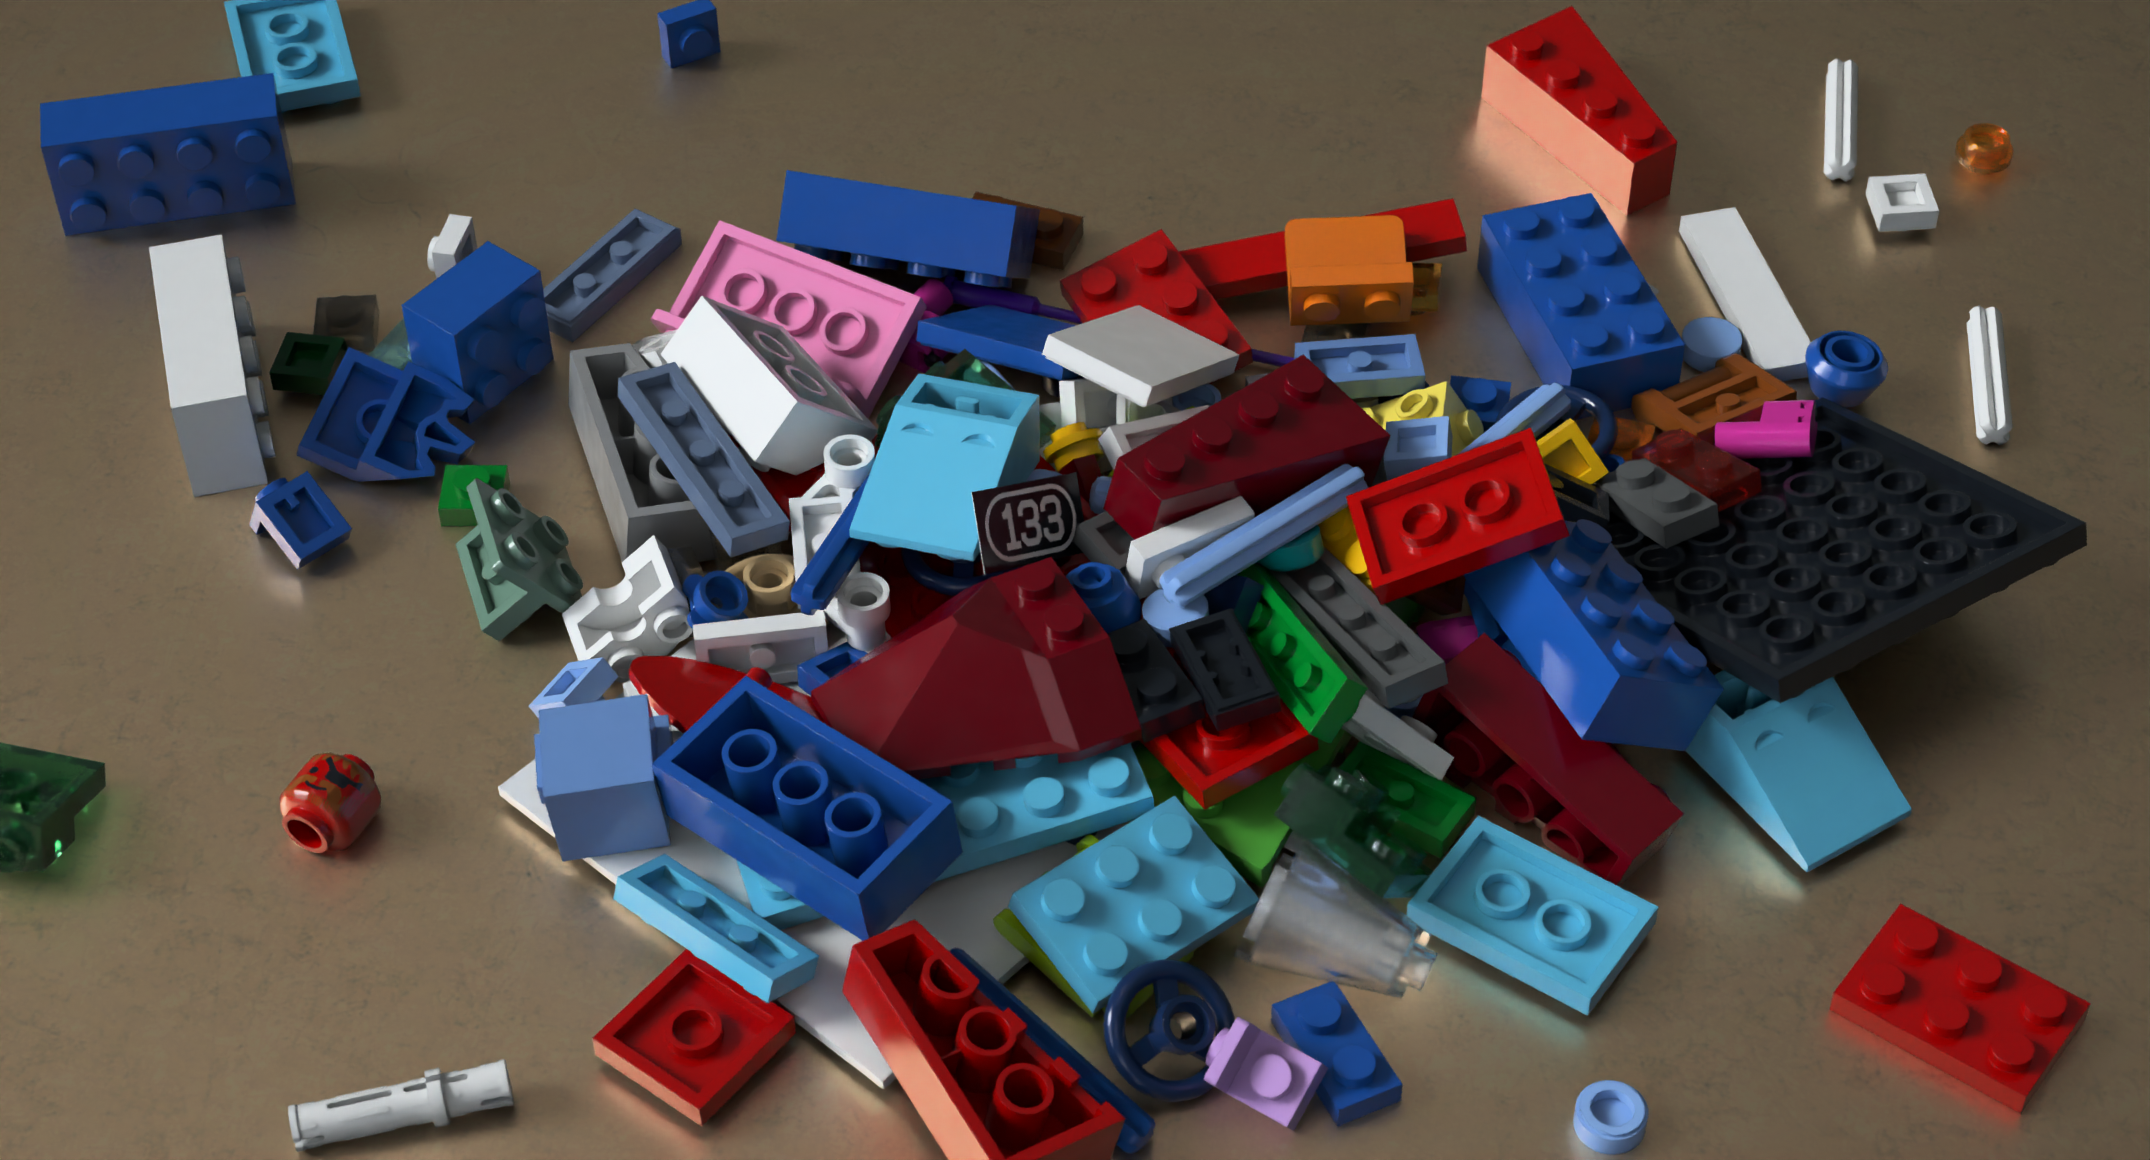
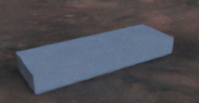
M638 209L631 211L543 289L549 331L574 342L682 245L680 229Z

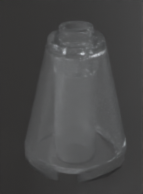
M1292 831L1284 847L1297 854L1293 858L1283 853L1279 863L1275 865L1243 934V937L1255 942V944L1253 945L1242 940L1234 957L1246 964L1326 982H1334L1339 985L1397 998L1403 997L1408 986L1421 991L1438 954L1426 948L1431 934L1307 837Z

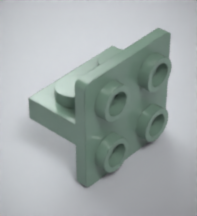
M478 478L466 486L478 525L455 545L482 632L501 641L522 622L530 618L545 603L563 613L582 597L580 590L583 588V582L577 571L572 567L566 546L569 544L568 537L555 520L549 516L538 517L524 508L519 500L508 490L501 488L497 491Z

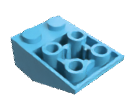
M918 373L894 407L849 529L850 538L875 542L886 548L902 547L933 553L948 560L964 559L974 561L980 552V544L971 492L1027 481L1040 461L1039 395Z
M1724 670L1714 675L1724 690L1689 744L1686 752L1806 873L1911 815L1912 808L1833 677L1805 690L1798 697L1779 703Z

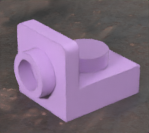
M1237 1017L1231 1028L1222 1029L1211 1043L1205 1060L1209 1068L1204 1076V1081L1294 1131L1328 1067L1260 1030L1243 1018Z

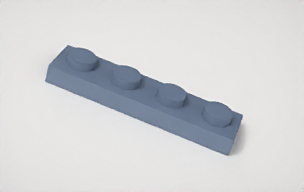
M676 362L618 378V398L730 558L788 540L790 520Z

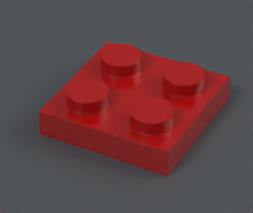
M686 949L592 1039L596 1056L700 1126H703L796 1034L795 1017L773 1002L766 1003L759 997L750 994L737 982L707 962L697 958L691 951Z

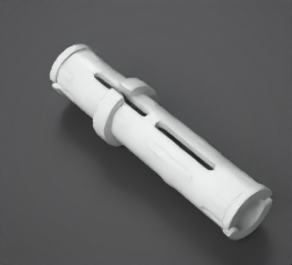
M502 1059L497 1062L480 1065L479 1067L441 1073L440 1068L425 1071V1077L409 1080L408 1082L344 1094L316 1102L289 1105L288 1115L296 1151L301 1152L306 1149L323 1146L324 1144L352 1140L416 1124L421 1125L434 1122L436 1128L450 1125V1118L485 1109L490 1110L503 1106H512L514 1101L506 1061Z

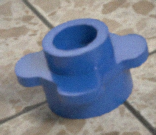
M712 571L704 577L699 574H691L683 582L682 591L689 598L691 609L687 616V622L692 629L694 624L748 619V616L743 612L748 604V593L744 584L733 574L725 571Z

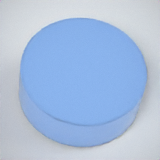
M1702 317L1689 322L1683 329L1682 340L1685 343L1683 360L1696 370L1706 372L1715 368L1717 360L1734 353L1740 354L1741 332L1735 325L1724 319Z
M1163 588L1158 589L1144 601L1142 606L1143 619L1147 621L1165 647H1172L1169 628L1209 616L1208 601L1204 595L1186 606H1178L1176 603H1169L1165 599Z
M1614 1080L1598 1081L1584 1088L1577 1098L1573 1118L1574 1130L1578 1138L1594 1151L1610 1155L1623 1154L1636 1148L1643 1140L1648 1120V1106L1643 1096L1632 1086Z

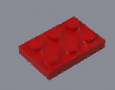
M1162 229L1059 280L1062 296L1082 323L1140 305L1239 354L1234 372L1253 363L1250 345Z
M1532 428L1346 496L1372 588L1380 605L1570 536Z
M1900 903L1833 992L1829 1010L2021 1114L2084 1023L2091 1003Z

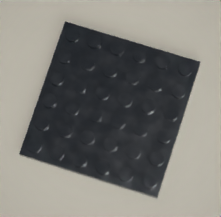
M1823 397L1815 401L1817 403V416L1815 418L1817 422V436L1813 457L1717 459L1715 449L1667 471L1717 503L1720 526L1667 549L1610 511V521L1605 528L1612 537V545L1626 563L1639 571L1643 578V585L1658 604L1670 611L1674 617V625L1688 643L1698 649L1707 661L1779 703L1800 696L1805 690L1840 672L1854 668L1858 663L1893 645L1906 641L1910 636L1943 619L1955 616L1964 608L1994 593L2007 589L2011 584L2044 567L2052 566L2061 558L2087 546L2086 522Z

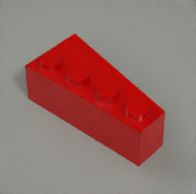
M1573 6L1486 45L1481 98L1626 216L1670 195L1677 140Z
M916 919L852 946L842 992L948 1160H1111L1125 1118L1108 1101L1100 1105L1078 1084L1081 1076L1060 1056L1053 1060L1026 1035L1028 1026L1009 1007L1002 1011L978 989L980 980Z

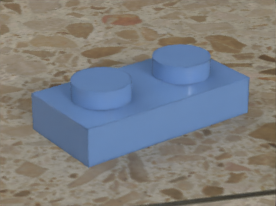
M1416 334L1295 343L1294 359L1304 354L1351 399L1405 395L1412 390L1425 388L1426 375Z

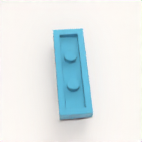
M663 854L617 877L613 897L615 901L639 916L645 923L654 926L691 951L697 958L707 962L737 982L747 992L759 997L766 1003H770L814 979L819 955L668 855Z

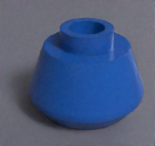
M1832 331L1813 340L1808 345L1805 353L1809 385L1812 392L1819 399L1823 397L1844 408L1862 404L1883 383L1888 373L1887 360L1878 345L1866 336L1851 331Z
M1089 562L1080 565L1066 575L1068 581L1106 633L1140 620L1142 615L1140 598L1117 568L1099 562Z

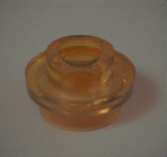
M1978 123L1968 127L1965 134L1957 140L1955 147V156L1959 163L1971 172L1981 175H1988L2006 169L2011 164L2014 152L2009 134L2003 128L1989 123Z

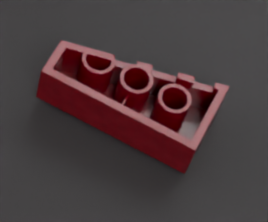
M1303 354L1120 456L1116 462L1103 509L1134 540L1238 496L1243 497L1254 511L1255 517L1343 464H1349L1353 468L1360 467L1365 473L1364 480L1367 486H1371L1391 435Z
M1485 633L1445 665L1448 684L1422 695L1412 718L1435 731L1437 737L1434 743L1454 757L1444 775L1462 789L1473 782L1495 798V811L1514 825L1517 822H1531L1542 830L1543 844L1565 860L1619 887L1664 847L1684 815L1672 803L1667 793L1659 786L1650 783L1624 760L1612 743L1582 740L1544 686L1522 667L1514 654L1506 649H1502Z

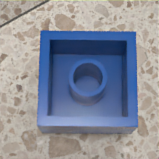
M489 241L402 304L412 363L447 378L474 399L473 404L463 416L458 417L469 425L489 409L497 406L508 394L530 377L541 372L554 359L540 270Z

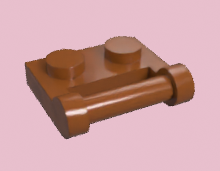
M1734 353L1717 360L1715 368L1666 389L1657 391L1651 388L1634 395L1631 406L1636 420L1642 427L1650 428L1657 426L1690 450L1699 454L1715 449L1716 422L1760 421L1764 401L1797 400V391L1745 357Z

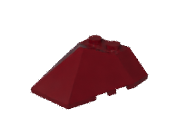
M1052 557L994 576L966 588L811 691L812 702L826 725L917 780L951 776L950 766L993 761V768L996 771L1016 768L1015 758L1057 754L1058 763L1081 761L1142 739V728L1110 637Z

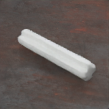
M1838 58L1834 59L1828 64V74L1826 75L1824 173L1830 180L1840 178L1845 182L1855 176V166L1857 165L1858 66L1851 59L1845 62Z
M1978 305L1970 310V319L1967 322L1976 435L1984 444L1995 442L1998 445H2002L2010 439L2009 432L2013 428L2002 314L1994 306L1984 309Z

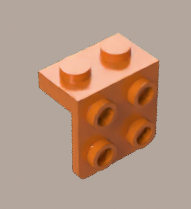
M1383 215L1292 219L1287 222L1285 226V249L1290 326L1410 322L1414 286L1412 262H1406L1404 226L1399 217Z

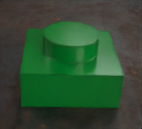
M446 465L438 505L441 526H477V520L466 486L478 478L497 491L501 488L509 491L510 479L507 465Z

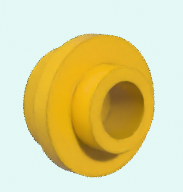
M1084 422L1073 423L1058 429L1050 435L1052 444L1043 451L1046 462L1054 463L1057 472H1059L1076 458L1094 454L1097 462L1104 457L1098 440L1103 434L1101 429H1087Z

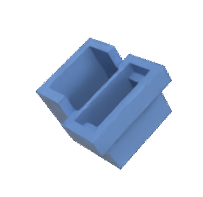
M647 694L538 710L540 733L534 734L537 790L541 803L546 805L562 861L670 846L669 816L666 814L651 765L673 744V733L669 715L653 717Z

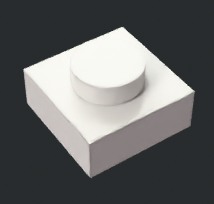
M1926 174L1869 177L1866 197L1879 232L1936 228L1939 208Z
M449 214L439 237L434 236L431 239L427 262L429 270L435 271L436 279L477 249L472 217Z

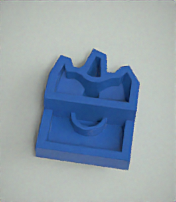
M349 347L298 446L296 456L358 482L435 476L436 467L431 459L458 464L470 453L476 443L448 420V418L463 416L473 404L474 399L447 378L408 361L404 371Z

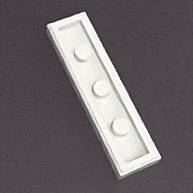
M1736 207L1681 216L1679 233L1726 320L1735 325L1741 332V348L1747 359L1782 382L1808 377L1805 353L1811 341Z

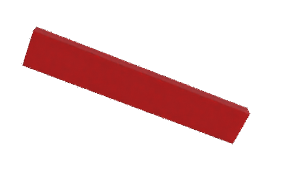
M1454 198L1364 215H1394L1402 220L1406 262H1416L1467 252L1466 235ZM1285 231L1179 251L1215 300L1288 286Z

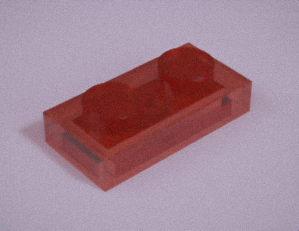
M1682 428L1665 431L1659 434L1654 441L1631 451L1632 460L1646 458L1717 503L1718 512L1762 492L1760 469Z

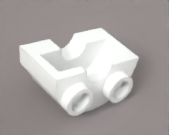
M655 535L622 562L626 574L619 584L607 589L591 588L562 613L578 661L603 657L619 676L615 681L620 683L631 681L629 669L634 659L641 656H666L679 642L688 638L693 631L687 622V616L690 613L688 602L682 591L677 573L667 548Z

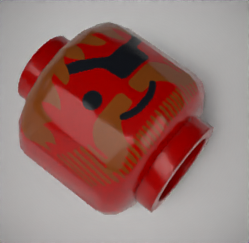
M321 753L311 757L280 795V812L283 816L282 826L291 840L300 847L314 853H324L326 850L344 851L349 848L381 808V793L374 781L375 775L370 766L359 757L351 754L342 756L334 753Z

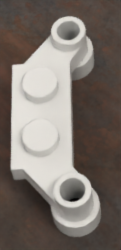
M847 434L829 441L823 452L825 474L802 497L789 498L795 581L803 573L873 467L875 461L874 446L868 439L862 436ZM858 559L836 595L824 610L825 619L846 634L847 641L853 648L861 651H870L884 643L886 639L885 621L891 611L889 585L885 579L877 574L861 572Z

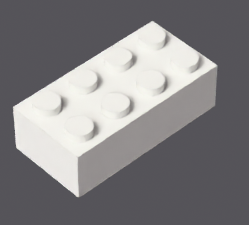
M222 234L149 247L170 406L194 497L268 484L264 459L276 457L269 421L258 422L259 417L269 416L263 382L258 377L262 376V369L256 340L252 339V337L256 336L250 303L246 301L245 295L236 297L237 293L246 292L239 256L227 258Z

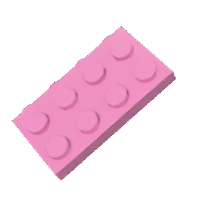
M719 220L670 312L656 309L650 320L660 333L677 330L702 295L783 326L857 408L869 418L927 306L922 298Z

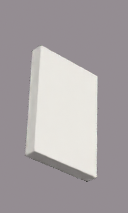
M1140 305L1048 334L1042 355L1046 356V359L1142 407H1147L1233 374L1239 358V354Z

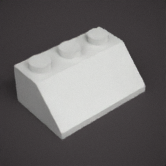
M702 295L660 354L667 363L676 362L725 432L739 443L738 450L748 464L762 472H768L772 467L797 476L824 463V448L832 439L841 435L853 434L872 441L879 431L783 326Z

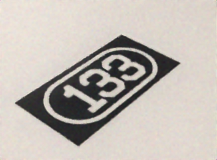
M1077 472L971 492L984 574L1025 566L1050 557L1057 559L1083 553L1073 542L1078 524L1084 522Z

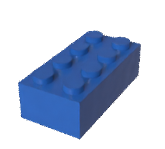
M274 73L40 103L41 150L65 236L296 204L292 158Z
M787 170L776 241L795 244L794 249L822 260L843 261L844 252H850V264L899 270L901 260L908 262L907 273L946 278L947 275L955 277L957 269L965 271V283L1011 288L1012 278L1030 279L1040 209Z
M1592 193L1482 215L1477 269L1543 385L1559 383L1587 390L1601 398L1615 412L1632 408V398L1638 393L1651 388L1661 391L1680 382L1685 343ZM1584 410L1577 420L1592 417L1593 415Z
M1580 519L1577 522L1565 521L1570 536L1464 575L1582 740L1686 751L1724 690L1706 666L1707 660L1705 656L1688 643L1674 625V617L1670 611L1658 604L1643 585V578L1639 571L1626 563L1612 545L1611 535L1603 527L1585 519Z
M747 676L741 679L651 764L667 816L862 941L885 932L963 853L952 800Z

